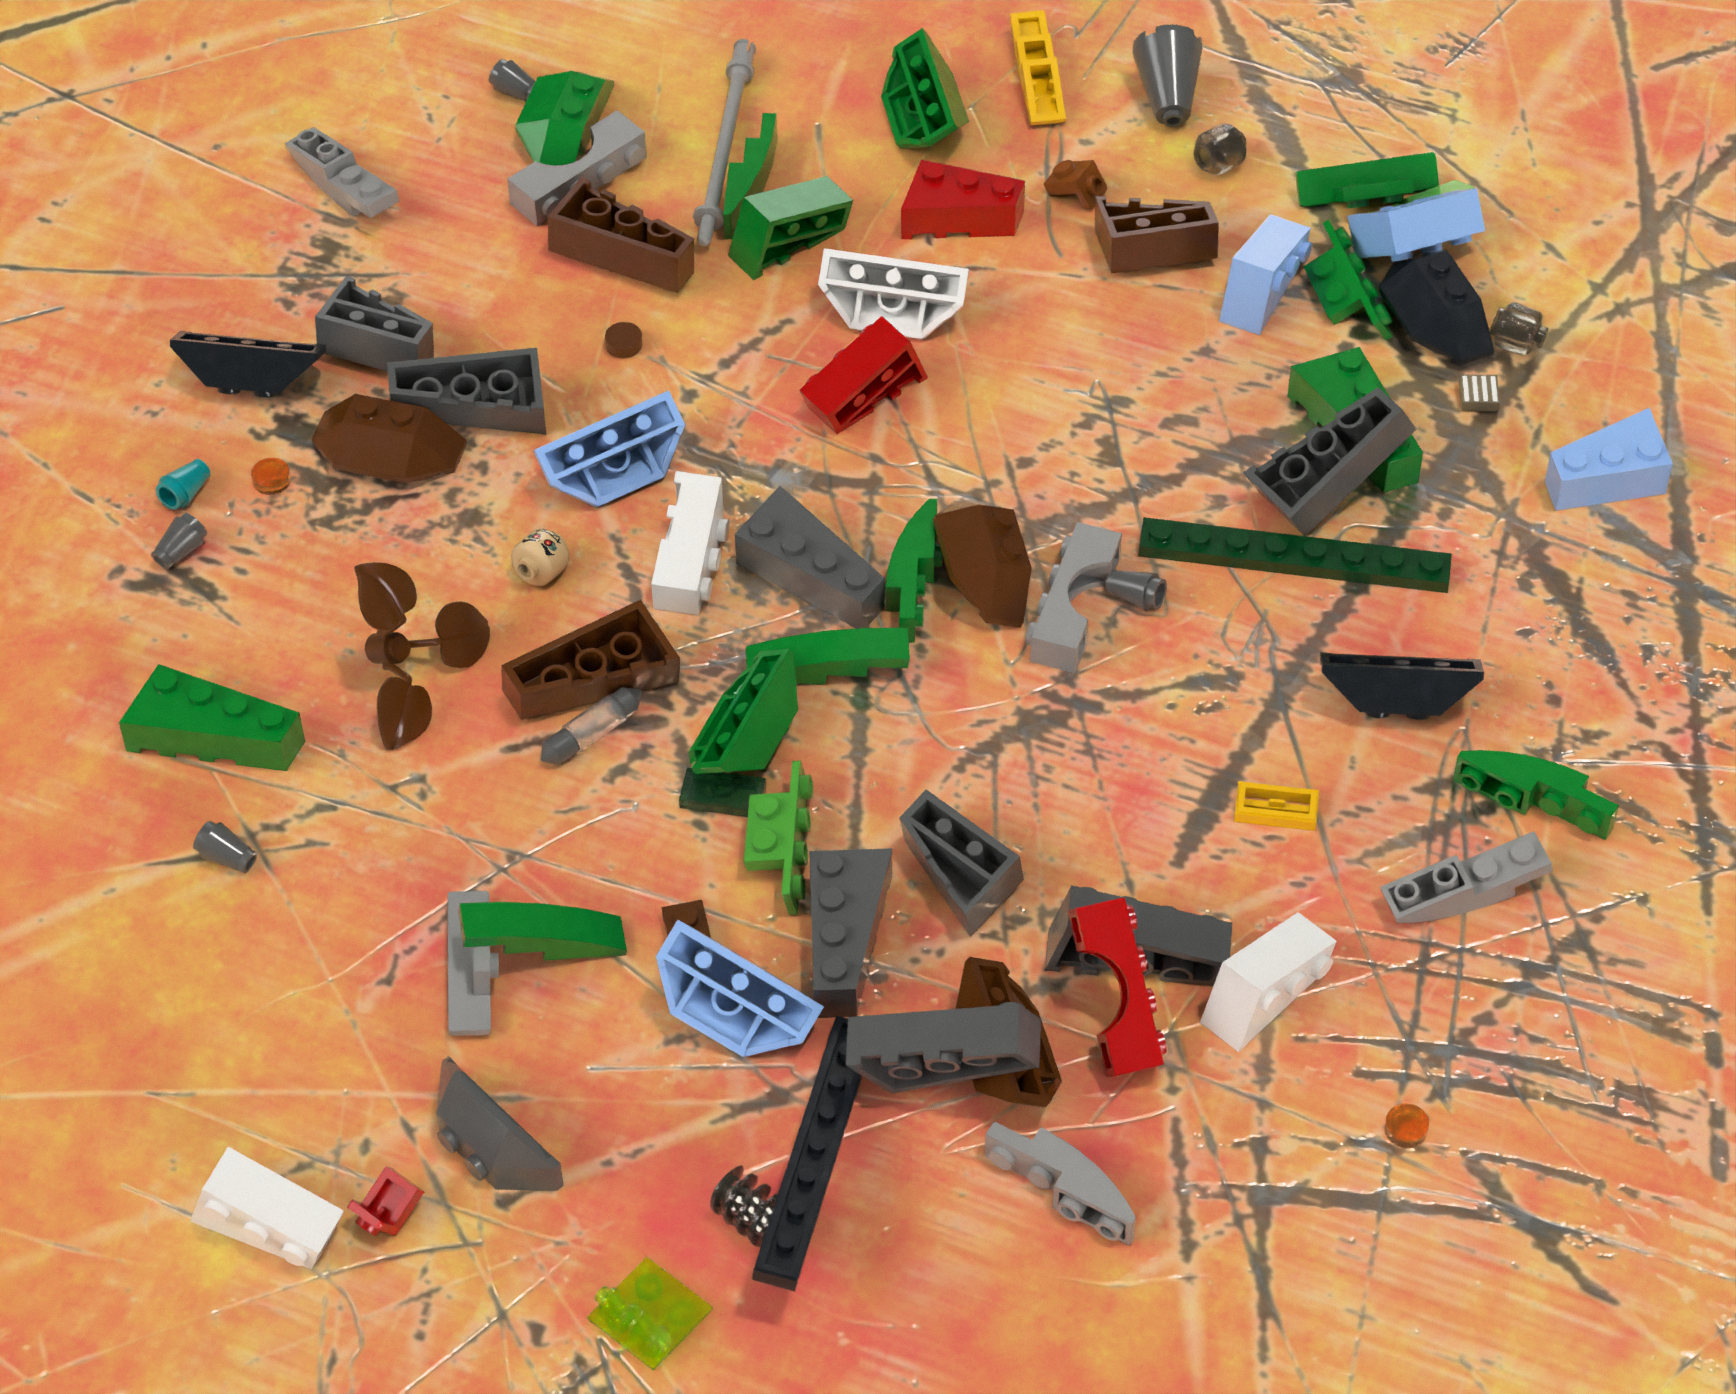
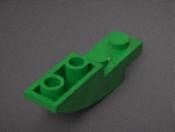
M929 498L909 520L897 540L887 570L885 611L899 612V628H908L909 643H915L916 627H923L924 604H917V597H925L926 582L934 583L935 567H942L943 554L940 544H936L937 533L933 523V518L937 514V499Z
M1490 750L1461 751L1457 756L1453 781L1461 784L1467 790L1478 792L1498 802L1504 808L1513 809L1523 815H1526L1531 806L1535 805L1549 815L1557 816L1578 826L1586 833L1594 834L1606 840L1613 830L1619 807L1618 804L1586 789L1589 780L1588 775L1549 760L1524 754Z

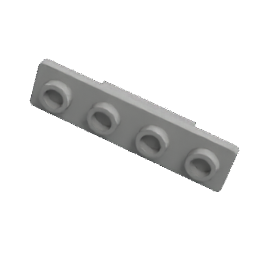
M451 891L448 893V1033L451 1036L489 1035L491 1033L490 978H499L498 953H490V946L463 947L458 914L460 903L489 902V892Z

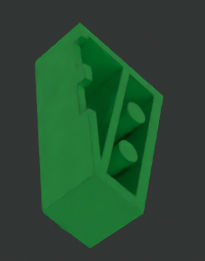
M828 176L745 196L728 256L747 275L756 280L763 276V268L776 261L782 265L790 260L789 254L805 246L809 250L845 230L853 199Z

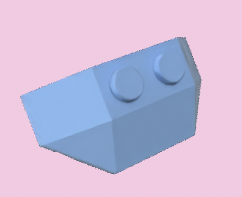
M666 391L539 447L533 452L549 486L597 508L664 478L685 423L670 391Z
M678 919L656 955L670 1014L742 1057L802 1044L824 1008L823 1005L788 983Z

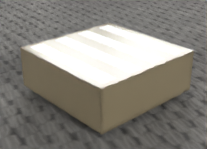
M1460 374L1458 384L1461 411L1499 412L1500 396L1497 375Z

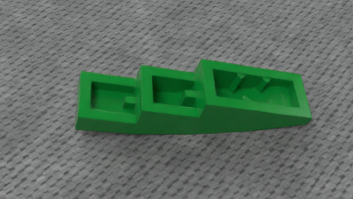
M762 113L760 138H746L743 163L729 162L724 204L725 239H733L743 198L764 191L773 166L778 140L777 113Z
M855 628L820 631L748 645L745 649L747 669L754 664L753 659L760 651L790 648L794 653L796 684L825 685L827 675L866 677L868 667L908 669L910 661L908 628Z
M478 902L459 904L458 914L463 947L503 945L504 954L542 952L544 961L622 956L627 953L621 916L584 908L541 903Z

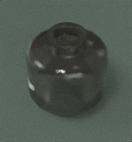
M1221 123L1198 135L1193 152L1194 159L1202 170L1207 171L1211 175H1221L1244 162L1247 153V141L1244 134L1231 124Z
M1512 302L1506 308L1500 307L1490 329V335L1494 336V342L1499 348L1521 356H1527L1534 347L1542 348L1548 333V327L1543 326L1544 317L1540 311Z

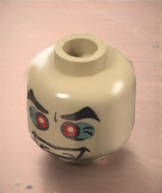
M536 529L514 547L511 554L512 565L522 580L535 586H544L567 567L569 562L567 544L556 532L547 529Z

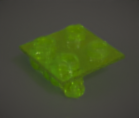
M646 1257L617 1287L610 1289L607 1286H603L597 1292L595 1300L599 1305L587 1316V1319L654 1371L713 1310V1307L650 1258Z

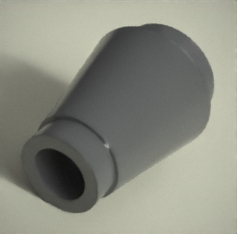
M499 60L489 76V83L494 85L495 91L525 102L535 84V80L513 60Z
M184 513L181 517H175L155 547V550L151 553V556L156 563L168 570L172 565L204 544L203 538L207 535V530L195 517L188 513Z
M1113 569L1107 577L1106 591L1148 611L1151 608H1160L1165 599L1167 583L1165 579L1159 578L1157 573L1118 571Z
M208 821L200 829L194 840L193 849L199 852L200 858L239 870L243 873H247L252 868L257 858V852L252 850L250 846L222 822L215 824L212 821Z

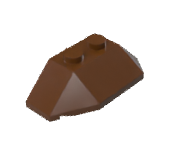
M354 394L326 410L312 437V444L320 451L333 469L402 483L431 478L442 472L444 474L454 473L467 446L465 438L426 407L360 394Z
M954 501L933 518L950 580L964 597L981 611L979 615L986 623L1020 628L1024 623L1032 567L1014 509Z
M969 957L965 961L955 1009L999 1006L1005 1002H1017L1041 1018L1039 1011L1021 986L1008 976L1010 971L1004 962ZM1042 1020L1040 1067L972 1079L975 1091L1016 1104L1046 1107L1051 1102L1052 1097L1062 1083V1079Z

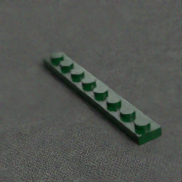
M1146 517L1143 518L1138 555L1140 557L1448 593L1452 558L1451 553Z

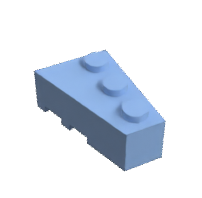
M1477 188L1455 190L1412 200L1413 202L1395 207H1382L1380 211L1372 213H1357L1347 216L1354 244V252L1360 258L1390 256L1392 262L1412 258V251L1420 249L1421 253L1442 250L1443 242L1450 241L1451 245L1468 243L1472 241V234L1485 231Z
M1271 214L1232 258L1219 322L1257 335L1261 334L1301 263L1305 264L1310 256L1312 243L1308 242L1310 227Z
M1650 408L1550 452L1545 485L1555 511L1666 494L1673 463Z

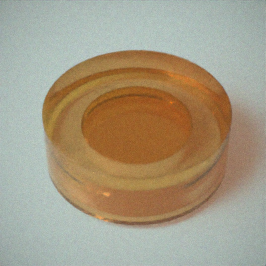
M279 458L262 459L253 466L251 471L254 488L265 495L279 494L286 490L291 482L289 467L285 461Z
M1408 1103L1398 1104L1391 1108L1386 1116L1385 1134L1389 1141L1398 1147H1417L1427 1137L1429 1119L1424 1110L1416 1105Z

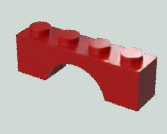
M1125 897L1067 910L1077 952L1093 955L1105 962L1115 974L1120 988V1004L1117 1014L1108 1027L1097 1034L1106 1077L1119 1076L1164 1065L1162 1056L1167 1054V1047L1162 1031L1156 1030L1152 1015L1157 1012V1004L1152 989H1146L1143 972L1147 971V961L1143 948L1136 946L1133 930L1137 929V918L1133 906L1127 905Z

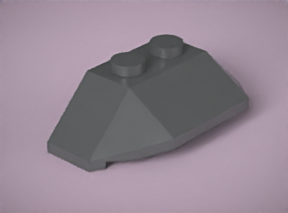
M449 1056L442 1060L436 1115L439 1126L437 1136L445 1149L452 1154L457 1151L465 1159V1164L471 1174L479 1181L485 1179L496 1190L558 1191L563 1187L561 1163L529 1135Z

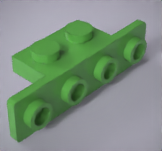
M801 760L792 761L790 792L750 795L744 864L747 871L783 869L782 896L789 915H798L799 900L805 899L806 894L805 879L801 875V867L808 864V848L806 841H804V832H810L811 828L810 811L808 807L806 808L807 799L813 798V781L811 775H805Z

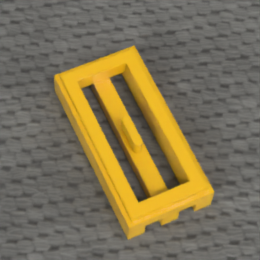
M1238 781L1234 822L1315 831L1319 790ZM1245 797L1269 799V801L1245 799ZM1287 801V802L1305 803V804H1310V806H1307V805H1298V804H1289V803H1285V802Z

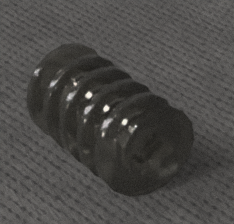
M743 1165L737 1166L729 1171L715 1187L711 1196L710 1207L714 1213L723 1215L724 1221L727 1224L735 1226L740 1235L748 1236L749 1242L752 1245L760 1247L778 1194L768 1199L771 1186L764 1183L756 1188L758 1176L755 1173H750L741 1179L744 1167Z

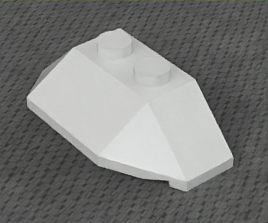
M824 248L818 285L851 330L862 331L866 326L873 324L878 318L883 316L906 338L923 340L964 306L969 269Z

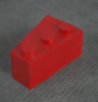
M921 159L901 207V239H912V234L935 233V238H947V233L969 232V237L1015 236L1024 213L1025 180Z
M881 316L873 324L866 326L860 336L849 346L837 352L833 360L819 373L812 375L799 391L808 408L836 434H839L873 413L874 407L872 405L887 396L894 400L901 395V387L913 380L920 384L928 379V376L911 342Z

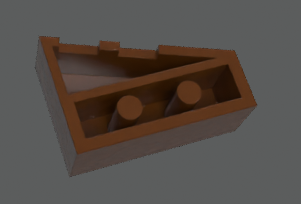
M1095 196V233L1111 274L1119 272L1128 273L1133 270L1153 267L1162 268L1168 265L1201 262L1218 258L1219 222L1210 202L1164 199L1163 205L1141 204V198H1129V204L1107 203L1105 196Z

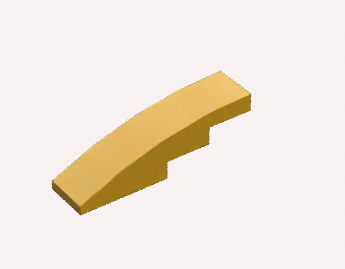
M1045 10L1010 13V26L1015 56L1030 124L1041 125L1066 122L1057 58L1054 57Z

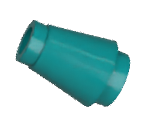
M195 459L162 476L159 479V484L156 486V495L160 502L172 510L186 507L205 483L206 479L210 477L209 467L202 460Z

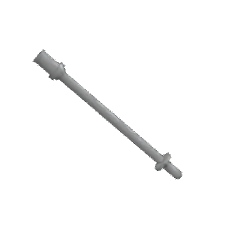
M740 39L735 42L732 60L728 62L726 67V75L731 82L705 204L698 206L693 212L695 224L699 227L697 240L701 246H708L712 241L713 231L720 229L724 225V214L718 207L744 83L751 81L754 74L752 62L756 46L752 42L749 46V51H747L749 43L747 39Z

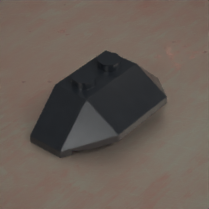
M1447 250L1418 253L1413 255L1412 258L1392 263L1380 283L1378 291L1413 342L1435 353L1451 357V361L1459 365L1494 355V347L1482 300Z
M180 331L170 339V348L206 387L218 388V392L224 394H237L241 390L254 391L255 396L264 398L277 396L326 352V345L202 334Z
M1320 652L1321 671L1326 678L1359 712L1366 713L1367 716L1373 718H1386L1390 714H1406V717L1410 719L1425 720L1430 718V715L1440 716L1484 680L1481 659Z

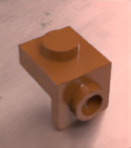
M1094 160L1062 161L1053 168L1052 174L1043 184L1049 195L1077 194L1084 209H1092L1095 206V196H1103L1107 191V185Z

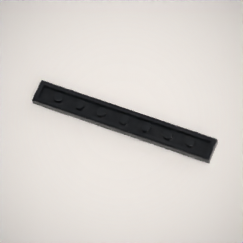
M840 1016L835 1018L756 1260L752 1280L791 1291L796 1290L862 1079V1075L845 1066L847 1018Z

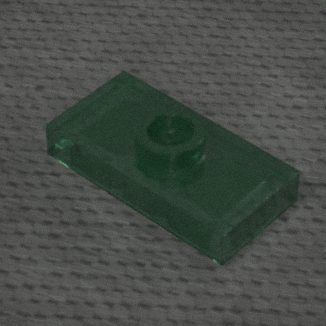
M687 767L679 797V807L748 817L749 797L755 794H765L767 787L766 778L725 772L695 774L691 768Z

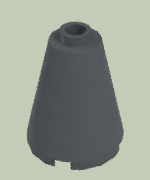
M1181 25L1157 26L1155 33L1146 36V31H1144L1133 42V57L1155 118L1159 123L1168 127L1181 125L1189 119L1203 47L1200 36L1199 38L1194 36V30Z

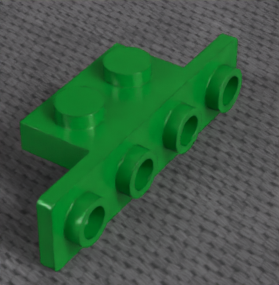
M1434 152L1300 170L1295 173L1298 202L1301 207L1333 202H1347V208L1369 206L1368 199L1382 197V203L1404 201L1403 194L1439 186L1436 154Z
M1328 219L1323 222V225L1334 248L1303 266L1328 318L1335 325L1362 307H1365L1377 330L1386 340L1391 339L1393 335L1388 324L1392 322V319L1382 303L1377 305L1375 298L1379 296V293L1369 277L1364 279L1362 273L1366 271V267L1356 252L1351 253L1349 247L1354 245L1353 241L1343 226L1337 229Z

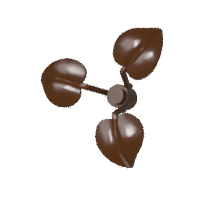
M382 562L363 563L354 567L358 581L360 610L368 625L378 630L377 633L371 634L366 640L365 653L372 663L383 664V670H390L398 676L387 678L381 685L377 697V718L380 735L385 749L394 750L419 737L429 726L432 717V704L428 692L422 686L412 685V677L395 664L403 662L408 657L411 648L440 645V655L445 665L452 668L468 667L477 662L486 651L490 639V627L487 619L473 605L462 601L451 602L445 605L437 615L435 628L439 638L408 641L403 634L394 631L406 623L407 618L404 613L410 611L416 604L417 593L413 580L404 570L397 566Z

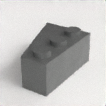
M348 275L315 316L317 344L326 345V352L324 354L387 371L388 362L434 358L432 322L400 304L394 307L381 300L379 292L372 289L368 293L356 286V280Z
M927 789L899 817L906 844L970 937L1024 880L1019 855Z

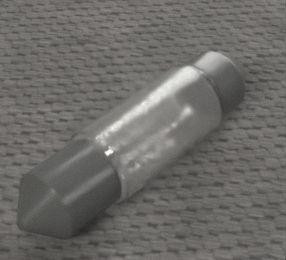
M621 687L613 694L606 695L562 726L560 731L542 743L541 761L560 765L577 752H582L626 721L628 716L638 710L642 694L641 690Z

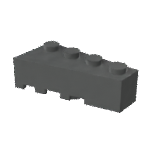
M537 348L387 363L391 401L426 407L448 425L546 434Z
M1376 388L1336 413V419L1322 428L1316 426L1306 432V438L1287 450L1285 447H1282L1271 454L1272 459L1258 468L1254 465L1243 472L1257 491L1304 536L1308 535L1417 430L1403 409L1380 388Z
M1005 1002L999 1006L848 1017L845 1066L891 1094L1035 1069L1040 1067L1041 1018L1017 1002Z

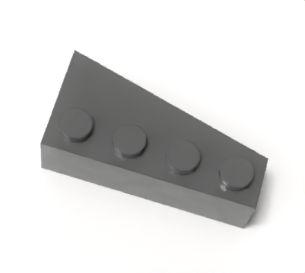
M779 486L735 533L736 564L854 628H867L885 608V578L783 487Z
M892 848L809 851L814 1000L824 1006L818 1018L836 1016L855 1017L858 1014L871 954L876 943L878 926L883 916L885 899L892 880Z
M1071 885L1048 931L1044 970L1060 972V965L1081 967L1080 974L1097 975L1098 968L1111 969L1101 959L1090 954L1077 952L1067 910L1122 897L1099 892L1090 887ZM1122 896L1125 897L1127 905L1133 906L1136 914L1137 929L1133 930L1136 946L1143 948L1147 961V971L1143 972V976L1154 973L1160 974L1161 980L1165 982L1214 986L1222 962L1230 958L1231 922L1218 920L1210 915H1197L1177 910L1171 906L1154 905L1137 901L1129 896Z

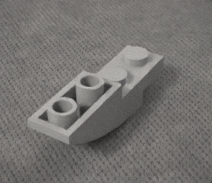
M312 127L311 129L304 130L297 137L285 143L289 153L320 189L352 216L355 217L362 212L369 218H372L399 202L395 188L356 164L351 150L317 128Z
M1533 831L1462 862L1459 861L1457 855L1383 885L1380 889L1397 923H1416L1456 916L1516 896L1515 887L1553 872L1549 857L1536 833Z
M995 1121L993 1122L985 1136V1157L989 1158L994 1165L1003 1170L1011 1169L1027 1177L1032 1184L1039 1188L1053 1190V1208L1058 1210L1066 1219L1074 1222L1081 1221L1095 1228L1100 1235L1108 1240H1119L1129 1246L1134 1240L1136 1217L1115 1184L1096 1164L1072 1145L1040 1127L1033 1140Z

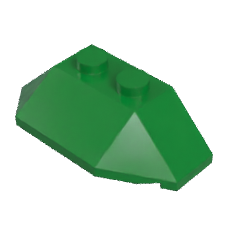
M923 28L894 46L891 56L893 61L887 72L881 98L896 145L899 148L930 147L969 122L954 75Z
M577 71L537 77L515 125V130L533 162L560 166L582 159L591 139L590 127L599 121L614 88L615 81Z
M790 648L760 651L753 659L754 664L743 671L722 694L688 752L691 769L695 774L762 770L770 763L774 751L782 737L788 732L789 725L798 711L794 653Z

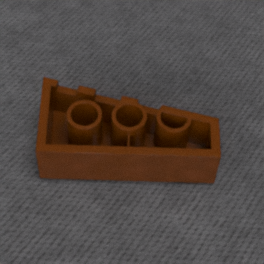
M582 176L547 216L548 251L675 293L682 289L694 273L693 237L660 219L651 221L643 216L642 209L633 204L630 207L622 205L616 201L615 194L606 189L601 192L593 189L591 181Z
M638 600L501 665L502 691L520 719L523 720L609 700V696L621 687L640 689L643 692L679 683L680 657L643 602Z

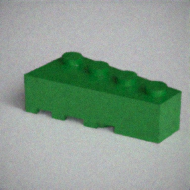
M1360 347L1291 366L1287 397L1295 405L1300 403L1308 411L1307 417L1316 426L1319 424L1325 426L1336 419V413L1376 388H1380L1390 398ZM1411 434L1368 476L1383 493L1419 483L1423 451L1414 436Z
M160 664L157 665L119 721L126 752L141 753L142 749L159 751L160 756L175 758L177 753L197 755L200 761L215 762V759L221 758L235 760L236 765L281 771L288 770L306 742L299 712Z

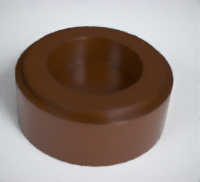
M619 322L611 325L605 333L607 351L619 358L636 355L641 350L643 344L640 328L630 322Z

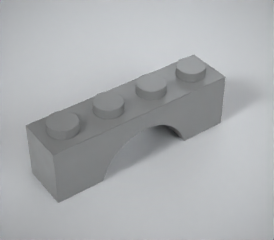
M616 110L590 127L592 148L582 159L560 166L545 165L535 161L509 177L507 181L510 204L538 227L548 220L547 216L581 176L591 181V187L596 190L647 158L645 132Z
M1077 522L1072 536H1065L1060 552V558L1063 559L1060 565H1053L1049 578L1051 589L1049 594L1042 593L1037 609L1039 619L1037 623L1031 622L1027 631L1025 643L1031 646L1030 662L1076 673L1087 645L1088 619L1079 614L1073 608L1071 602L1077 595L1088 589L1106 586L1109 573L1113 569L1116 570L1120 560L1122 533Z

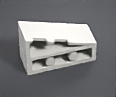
M676 471L674 484L676 485L677 502L676 506L668 505L666 517L671 519L666 539H661L651 583L653 609L699 616L703 600L709 601L711 597L713 580L710 576L712 571H718L721 560L719 545L720 542L727 541L730 521L729 519H724L721 477Z
M1297 912L1222 962L1200 1023L1239 1052L1310 984L1327 974L1333 964V959L1330 957L1337 941Z
M228 1147L202 1188L190 1222L284 1258L293 1265L312 1269L335 1231L344 1210Z

